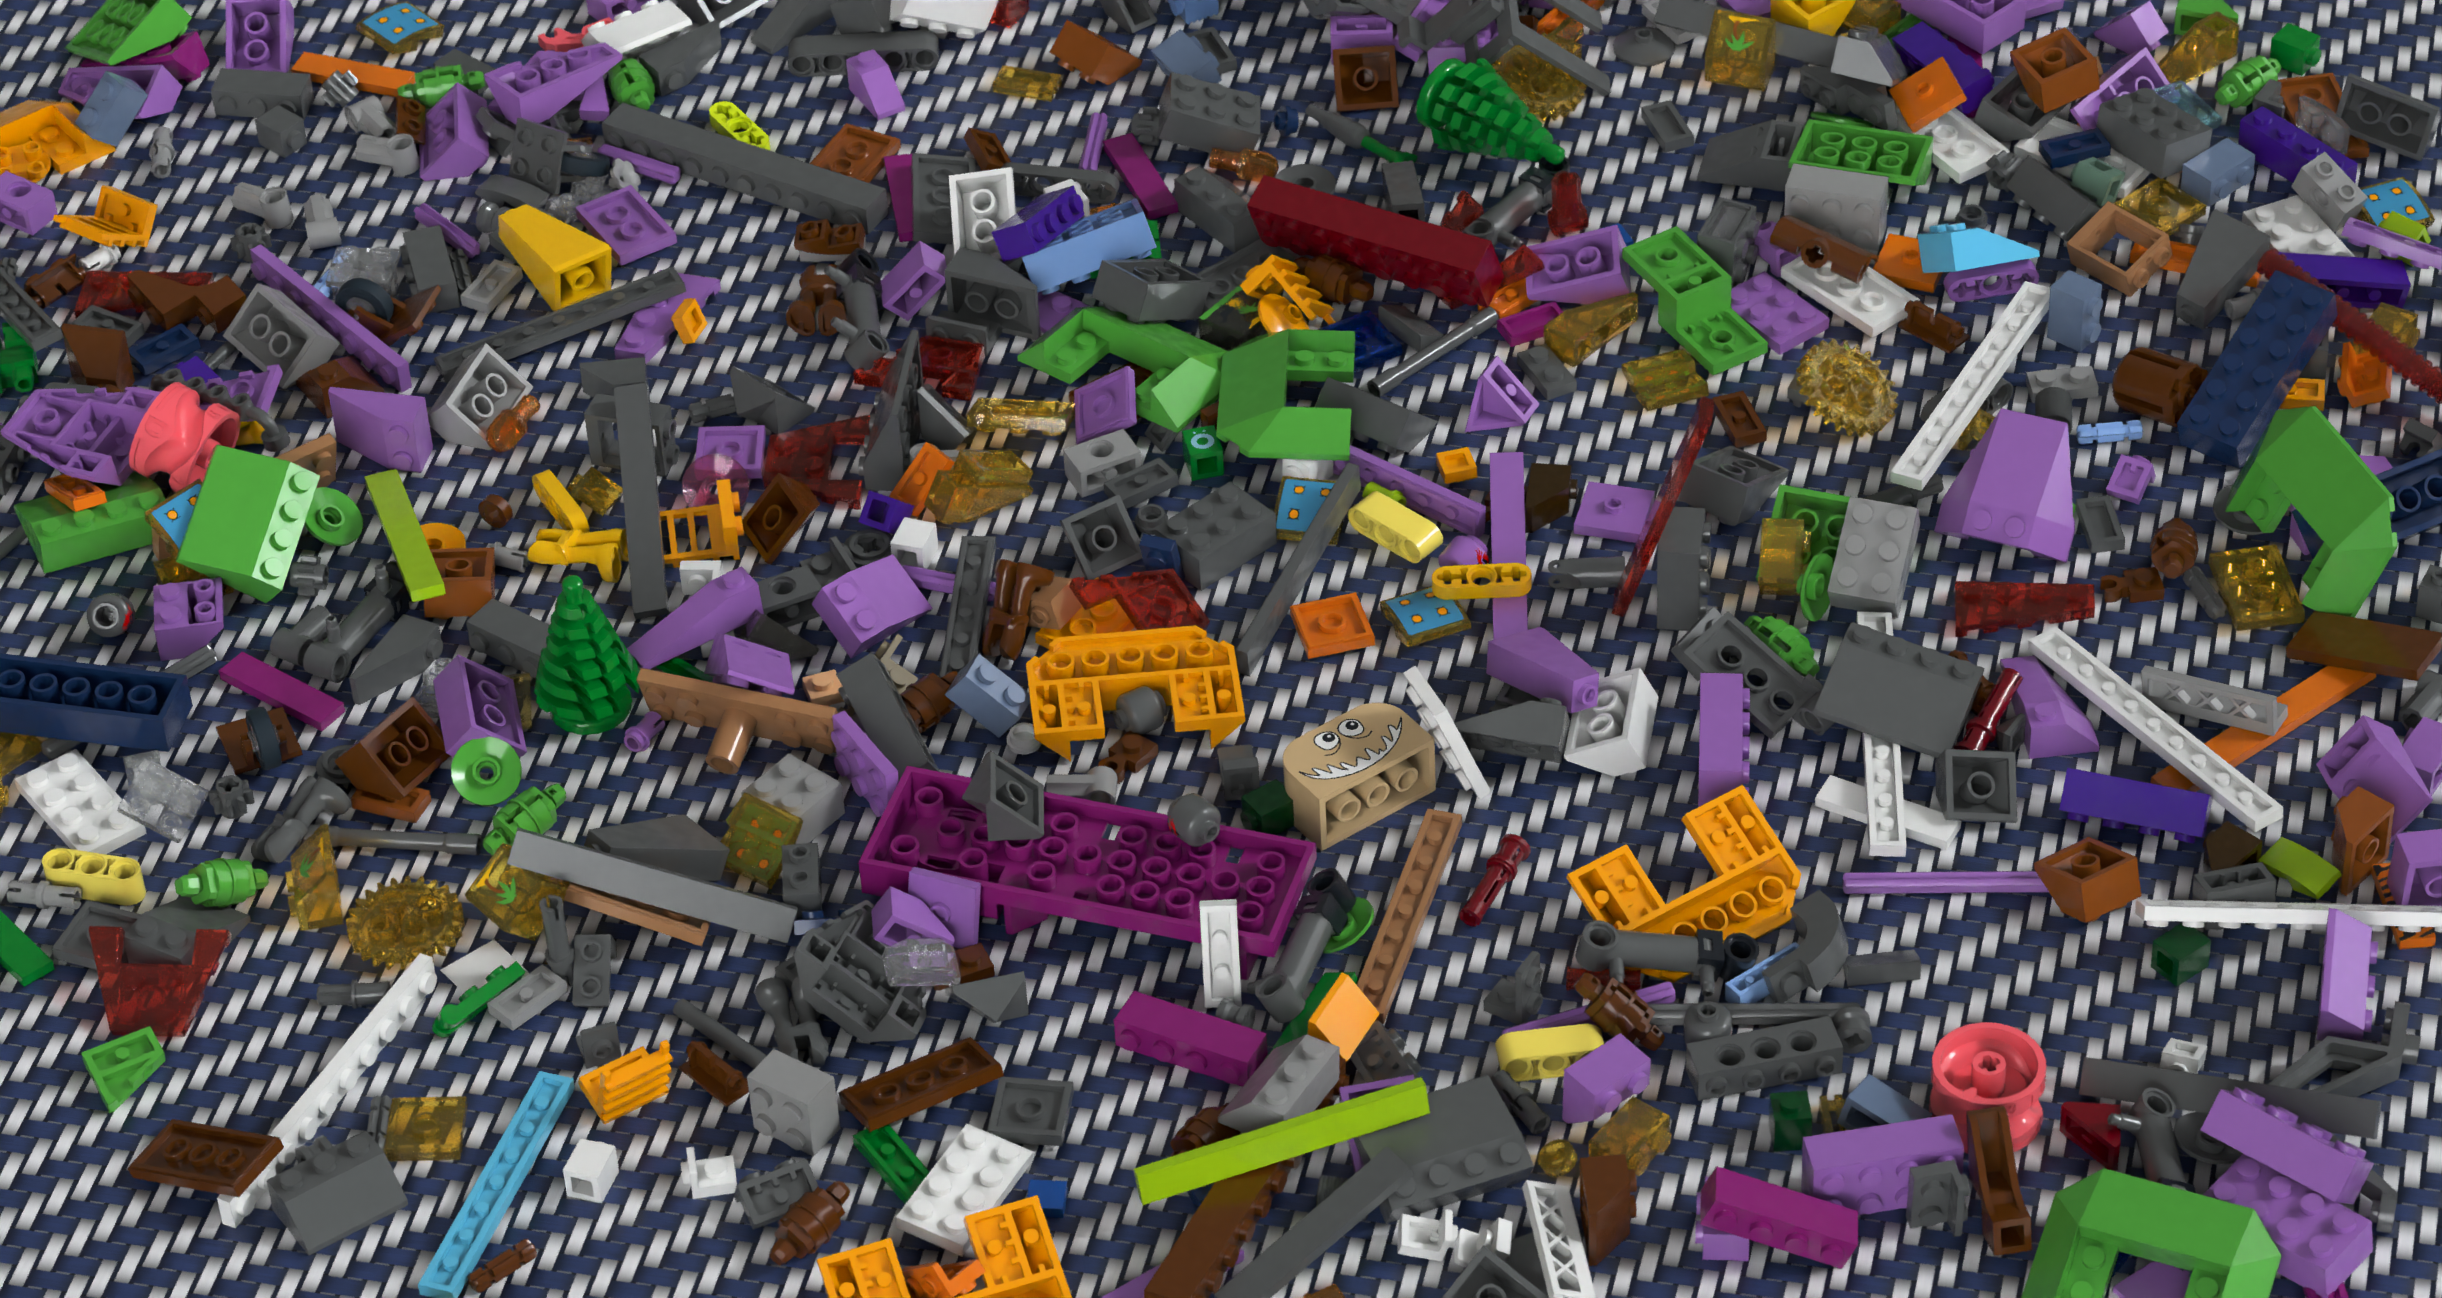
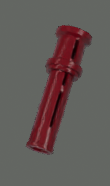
M2003 668L1979 714L1967 722V731L1961 742H1957L1953 749L1984 751L1988 743H1992L1997 736L1996 726L2013 698L2015 691L2023 681V677L2019 676V672L2012 668Z
M1515 834L1504 835L1500 840L1498 852L1487 860V872L1459 912L1460 919L1466 925L1476 927L1481 923L1482 918L1504 884L1516 877L1517 867L1520 862L1525 861L1529 857L1531 852L1530 846L1522 837Z

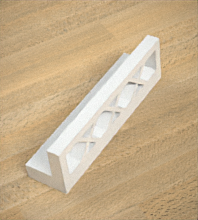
M1526 1180L1522 1189L1549 1298H1596L1568 1186ZM1537 1195L1547 1197L1545 1202L1540 1201Z

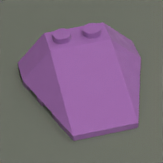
M125 387V392L107 393L106 388H95V393H77L76 388L35 389L0 432L7 440L67 476L121 486L133 472L129 466V452L134 435L148 408L161 392L139 387Z
M2001 408L1943 497L1934 532L1965 540L1972 537L2030 551L2034 556L2067 563L2075 533L2068 423Z

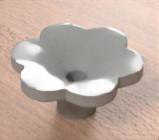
M620 158L613 160V168L610 169L612 176L609 179L610 186L616 190L632 185L638 192V185H640L641 180L639 175L635 173L633 165L629 161L623 162Z

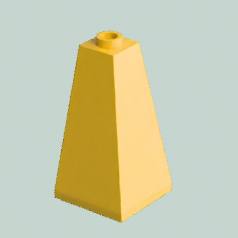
M528 204L510 209L498 216L499 238L553 312L611 290L612 248L609 244Z

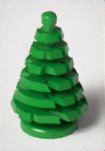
M1457 58L1447 59L1434 69L1421 89L1417 101L1416 116L1420 124L1431 129L1433 141L1438 144V149L1456 150L1461 153L1473 152L1476 155H1491L1498 158L1508 157L1511 160L1525 159L1528 162L1536 163L1544 157L1546 161L1553 165H1559L1565 157L1564 148L1553 144L1552 134L1545 127H1542L1543 124L1533 113L1527 114L1528 106L1519 99L1515 91L1508 87L1507 82L1496 73V69L1484 58H1477L1476 63L1469 62L1467 65Z
M569 575L562 581V592L557 597L555 611L551 615V624L548 626V633L550 635L546 637L547 647L541 650L534 693L537 695L536 703L546 713L550 712L554 723L563 730L580 735L599 734L618 726L630 713L633 701L631 692L625 683L639 694V685L636 680L640 672L638 669L639 665L628 652L590 591L583 588L582 579L577 575Z

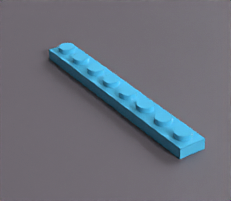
M542 1071L538 1072L419 1281L418 1289L420 1295L431 1298H458L468 1280L467 1276L474 1270L574 1092L573 1078Z

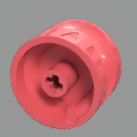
M174 382L156 397L142 418L131 444L129 466L131 470L146 478L159 471L168 473L170 475L169 484L172 491L180 495L196 484L202 485L216 445L235 448L240 432V416L219 403H214L206 410H202L200 408L198 392L180 382Z
M1980 1022L1968 1024L1949 1032L1939 1041L1932 1056L1931 1082L1933 1087L1929 1105V1112L1932 1113L1931 1117L1952 1114L1964 1145V1153L1968 1154L1966 1111L2004 1106L2008 1114L2013 1151L2016 1152L2026 1147L2036 1138L2043 1121V1110L2038 1100L2045 1089L2046 1058L2043 1050L2028 1034L2005 1024Z

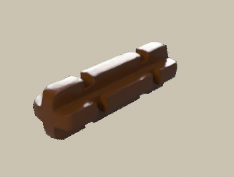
M522 1239L514 1244V1250L508 1248L486 1262L484 1269L478 1267L467 1276L469 1285L477 1293H482L492 1286L490 1282H499L521 1268L520 1263L525 1265L535 1259L537 1253L534 1244L528 1239Z

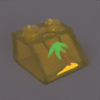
M1715 9L1705 53V81L1765 91L1775 70L1776 19Z
M324 824L320 825L290 856L292 871L285 872L288 893L294 892V896H288L291 918L298 917L301 931L344 924L329 826Z
M502 843L465 893L466 899L504 932L535 941L544 929L539 906L541 899L545 897L548 908L550 907L549 895L559 896L564 902L570 882L508 865L507 862L512 845Z

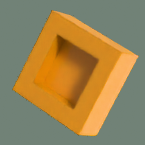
M696 298L684 299L671 317L674 328L677 330L683 344L695 343L708 324Z
M1468 447L1436 453V464L1445 484L1477 478V466Z

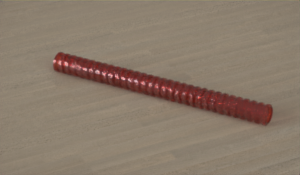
M2272 248L2264 253L2257 264V272L2259 274L2265 273L2267 280L2277 270L2327 290V286L2324 283L2319 284V280L2316 277L2311 278L2309 272H2303L2301 266H2295L2294 261L2287 260L2284 254L2279 255V251L2276 248ZM2328 289V290H2327V291H2330V292H2332V293H2335L2334 290H2332V289ZM2336 295L2338 316L2331 326H2337V330L2340 333L2345 332V336L2348 339L2353 338V342L2356 345L2362 344L2361 348L2363 350H2370L2371 356H2378V361L2381 363L2386 362V366L2389 369L2394 367V372L2397 375L2402 373L2404 380H2410L2411 385L2414 387L2419 386V391L2422 393L2427 392V396L2430 399L2435 397V402L2442 404L2441 369L2438 366L2432 367L2433 363L2430 360L2424 361L2425 357L2422 354L2416 355L2415 349H2408V345L2405 342L2400 343V339L2397 336L2392 337V333L2389 330L2383 331L2382 325H2375V320L2372 318L2367 319V315L2364 312L2359 314L2357 307L2351 308L2349 301L2343 302V297Z

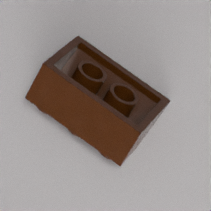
M412 696L387 715L334 762L356 789L401 800L446 761L450 755L445 751L442 731Z

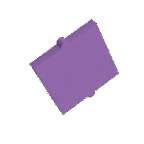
M2152 1261L2114 1285L2112 1292L2119 1298H2184L2190 1281L2189 1272L2182 1271L2178 1267Z

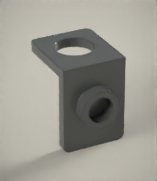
M615 1022L581 1030L580 1035L576 1037V1043L586 1069L610 1063L622 1057Z

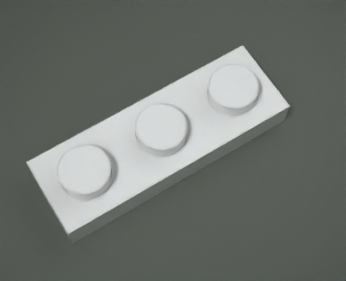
M1236 899L1200 901L1205 1008L1218 1007L1224 998L1234 1000L1236 1005L1242 1006Z

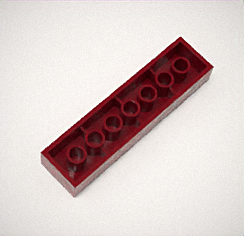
M1263 175L1247 204L1262 242L1268 246L1289 248L1292 252L1302 256L1307 254L1316 257L1319 254H1327L1335 258L1339 257L1362 271L1375 274L1382 280L1388 281L1392 279L1402 282L1412 289L1422 288L1432 291L1439 297H1453L1470 306L1480 305L1488 308L1504 278L1499 260L1490 240Z

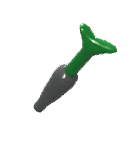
M1310 104L1306 108V115L1318 121L1337 139L1353 149L1365 148L1389 163L1413 161L1415 163L1417 161V155L1393 150L1370 137L1369 130L1354 120L1328 112L1314 104Z

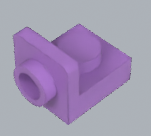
M2121 454L2107 485V495L2139 505L2148 483H2154L2156 478L2153 464L2146 458L2138 455L2129 457Z

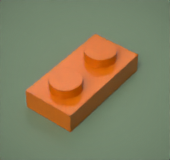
M925 442L889 497L914 505L912 515L918 517L955 462L933 444Z

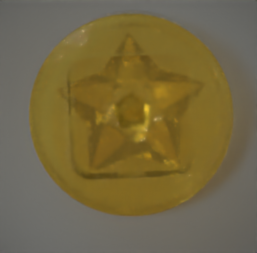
M1557 1139L1547 1143L1538 1154L1540 1167L1550 1177H1560L1567 1174L1576 1165L1578 1159L1571 1143L1564 1139Z

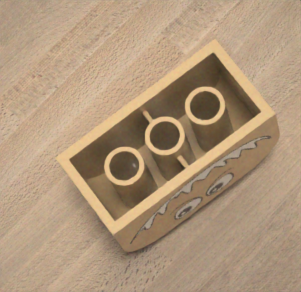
M1367 703L1357 706L1296 738L1286 747L1283 753L1284 788L1288 796L1293 800L1294 826L1311 842H1315L1318 849L1323 851L1436 790L1435 739L1403 710L1386 703Z

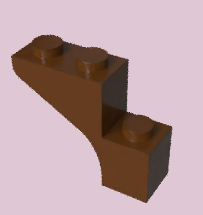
M135 270L127 274L130 286L127 292L130 299L136 306L142 305L149 320L155 326L160 325L165 331L198 316L205 326L210 324L219 334L229 327L246 301L244 292L228 275L211 284L189 286L141 270Z
M2004 1106L1966 1111L1969 1179L1981 1199L1983 1235L1994 1256L2031 1251V1216L2027 1211L2020 1191L2007 1111Z

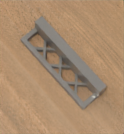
M2147 665L2141 670L2142 695L2162 710L2270 736L2276 734L2288 717V705L2277 703V696Z

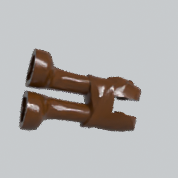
M829 264L834 268L838 267V265ZM809 265L801 274L799 280L800 287L802 288L800 300L793 301L788 306L786 322L793 331L803 336H812L816 327V307L820 306L818 312L819 330L822 335L830 336L838 332L836 328L831 326V319L838 317L846 321V308L840 302L841 300L837 298L836 282L831 280L826 274L817 275L816 265Z
M997 559L995 565L996 586L994 605L990 607L988 623L982 636V653L989 657H997L1001 654L1005 659L1017 660L1030 620L1028 610L1032 594L1037 587L1050 586L1055 573L1048 569L1023 562L1015 563L1010 560ZM1014 586H1015V591H1014V597H1013V603H1012L1011 613L1009 614V613H1008L1009 604H1010L1011 596H1012L1013 589H1014Z

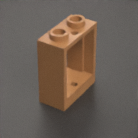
M2109 201L2066 243L2072 265L2129 297L2139 288H2143L2148 283L2150 277L2160 267L2165 266L2172 256L2169 234ZM2116 233L2148 249L2127 271L2095 255Z

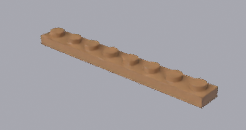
M1427 808L1357 983L1359 989L1380 1013L1374 1022L1379 1020L1384 1024L1462 827L1461 814Z

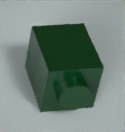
M1277 779L1241 796L1242 813L1240 814V819L1246 830L1278 835L1294 826L1293 800L1288 796L1284 786Z
M2180 923L2153 940L2151 967L2177 987L2209 967L2211 940L2202 931L2183 926Z
M1807 1090L1769 1093V1130L1774 1152L1802 1150L1803 1137L1812 1136V1113Z

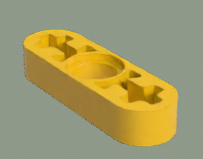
M547 469L532 476V483L538 498L562 529H579L582 533L590 532L583 510L551 470Z
M1522 563L1442 566L1437 568L1432 574V592L1436 597L1443 600L1520 597L1526 595L1532 587L1531 570ZM1477 578H1487L1491 582L1486 585H1477L1473 581Z

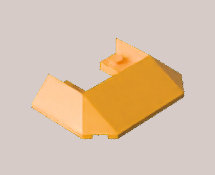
M27 100L0 112V147L9 148L16 145H24L28 141H38L42 149L50 156L51 166L60 175L116 151L115 146L92 139L75 124L81 112L70 102Z
M1196 625L1057 637L1048 644V651L1039 658L1034 656L1026 663L1035 740L1070 762V741L1104 739L1103 711L1116 710V700L1120 695L1141 686H1147L1153 691H1159L1165 700L1166 706H1172L1175 732L1208 730L1211 749L1245 722V711L1234 645L1224 640L1218 643L1207 637V631Z
M1741 785L1686 813L1681 819L1718 876L1706 884L1665 904L1627 844L1566 876L1594 921L1608 922L1618 930L1695 936L1697 929L1722 931L1724 943L1727 936L1733 933H1744L1756 940L1789 923L1792 920L1790 908L1794 905L1801 873L1744 785ZM1624 967L1671 983L1691 974L1689 972Z
M1038 1195L964 1216L963 1221L975 1258L979 1260L986 1271L981 1275L985 1289L954 1298H1072ZM891 1238L817 1259L828 1298H911Z

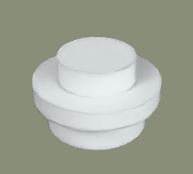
M1018 723L1010 729L1007 735L1008 748L1017 754L1026 755L1033 753L1042 744L1035 740L1033 724Z

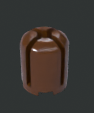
M2138 347L2130 350L2115 369L2112 382L2113 397L2115 403L2125 411L2177 427V422L2206 379L2208 371L2200 368L2196 363L2150 348Z

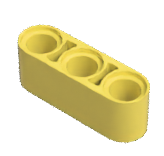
M1373 491L1348 510V520L1356 531L1409 562H1420L1443 544L1442 533L1433 522L1378 491Z
M67 848L52 849L42 858L46 881H50L56 886L80 887L82 899L131 906L141 902L146 895L141 867L135 859Z
M1577 1024L1505 1033L1496 1040L1495 1048L1500 1070L1507 1071L1516 1082L1564 1077V1069L1603 1045L1604 1041L1601 1029L1594 1024Z

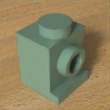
M2095 157L2079 161L2074 166L2070 175L2072 179L2071 185L2081 189L2080 192L2088 198L2097 199V205L2104 206L2108 201L2111 203L2116 201L2126 173Z

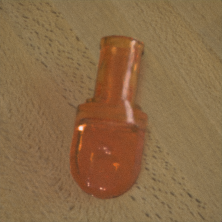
M1212 148L1209 158V168L1236 172L1238 178L1242 180L1260 182L1263 175L1274 178L1279 169L1278 161L1273 155L1249 148H1244L1240 153Z
M527 394V396L524 395L512 410L505 409L500 412L486 430V441L492 450L503 452L514 448L527 433V422L539 411V401L534 396Z

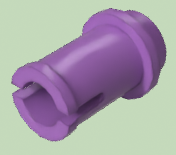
M649 711L636 726L629 727L624 737L626 747L633 752L645 751L650 745V740L665 727L664 720L660 721L656 726L654 725L662 718L661 715L657 712Z

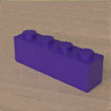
M1922 21L1892 38L1895 51L1901 55L1900 59L1912 75L1943 56L1968 99L1955 107L1964 115L1978 109L1981 100L1993 90L1992 85L1995 84L1991 72L1987 68L1983 69L1972 56H1966L1954 42L1947 41L1936 28L1932 29L1925 22Z
M2261 106L2240 119L2238 145L2255 154L2257 162L2288 181L2294 183L2300 169L2323 152H2326L2356 184L2357 162L2265 107Z
M1074 185L1040 195L992 231L1003 262L1038 252L1085 215L1083 212V201L1076 193Z
M2276 252L2268 279H2270L2274 271L2277 270L2317 287L2329 288L2330 292L2335 293L2336 306L2402 311L2411 286L2403 260Z
M2067 768L2059 810L2068 812L2067 819L2088 823L2089 816L2103 819L2102 826L2124 830V825L2127 823L2139 826L2138 833L2159 837L2160 830L2174 832L2173 840L2195 844L2196 837L2205 838L2213 796Z

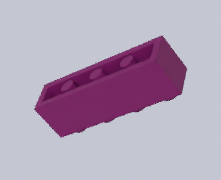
M1136 991L1132 992L1114 1019L1116 1046L1241 1087L1244 1086L1268 1055L1267 1033Z
M1718 1166L1715 1167L1701 1189V1225L1840 1269L1844 1267L1858 1246V1211Z

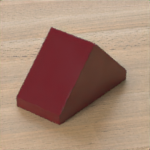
M2069 1101L2061 1105L2059 1131L2106 1169L2117 1171L2120 1152V1129L2109 1125L2108 1116L2111 1113L2121 1114V1105Z

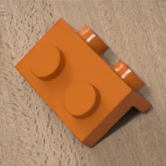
M2350 342L2343 343L2342 356L2338 358L2341 377L2337 378V386L2341 396L2347 397L2352 408L2370 403H2379L2390 398L2393 355L2389 347L2386 346L2356 355Z
M978 1259L942 1266L938 1262H932L902 1269L911 1298H953L956 1295L967 1294L977 1286L975 1280L986 1272Z

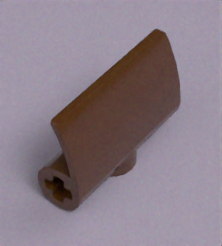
M1785 215L1779 219L1770 237V244L1796 256L1801 252L1803 262L1811 268H1821L1831 261V272L1856 284L1864 277L1871 259L1876 262L1879 259V256L1791 215Z

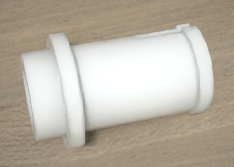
M100 244V248L79 259L78 264L79 266L85 265L83 269L86 271L87 277H92L96 272L109 264H117L118 259L121 257L119 248L112 244V247Z

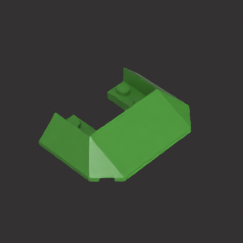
M1101 305L1075 308L1018 355V361L1068 384H1072L1109 352L1154 373L1135 388L1136 415L1178 433L1200 415V410L1210 406L1219 398L1222 356L1228 351L1166 323H1157L1151 320L1145 321V324L1131 322L1126 319V314L1108 310Z
M1287 329L1256 336L1224 353L1222 356L1216 437L1225 443L1231 440L1239 446V452L1248 458L1349 461L1351 408L1286 406L1287 381L1325 382L1327 377H1330L1340 382L1353 383L1355 331Z
M2316 406L2276 410L2232 485L2225 512L2245 511L2263 533H2274L2288 507L2292 504L2324 541L2302 578L2310 589L2301 604L2315 611L2355 618L2398 547L2397 532L2392 533L2390 512L2395 511L2394 496Z
M2103 1168L2055 1193L2021 1298H2105L2119 1251L2192 1271L2184 1298H2269L2282 1257L2256 1211L2252 1208Z

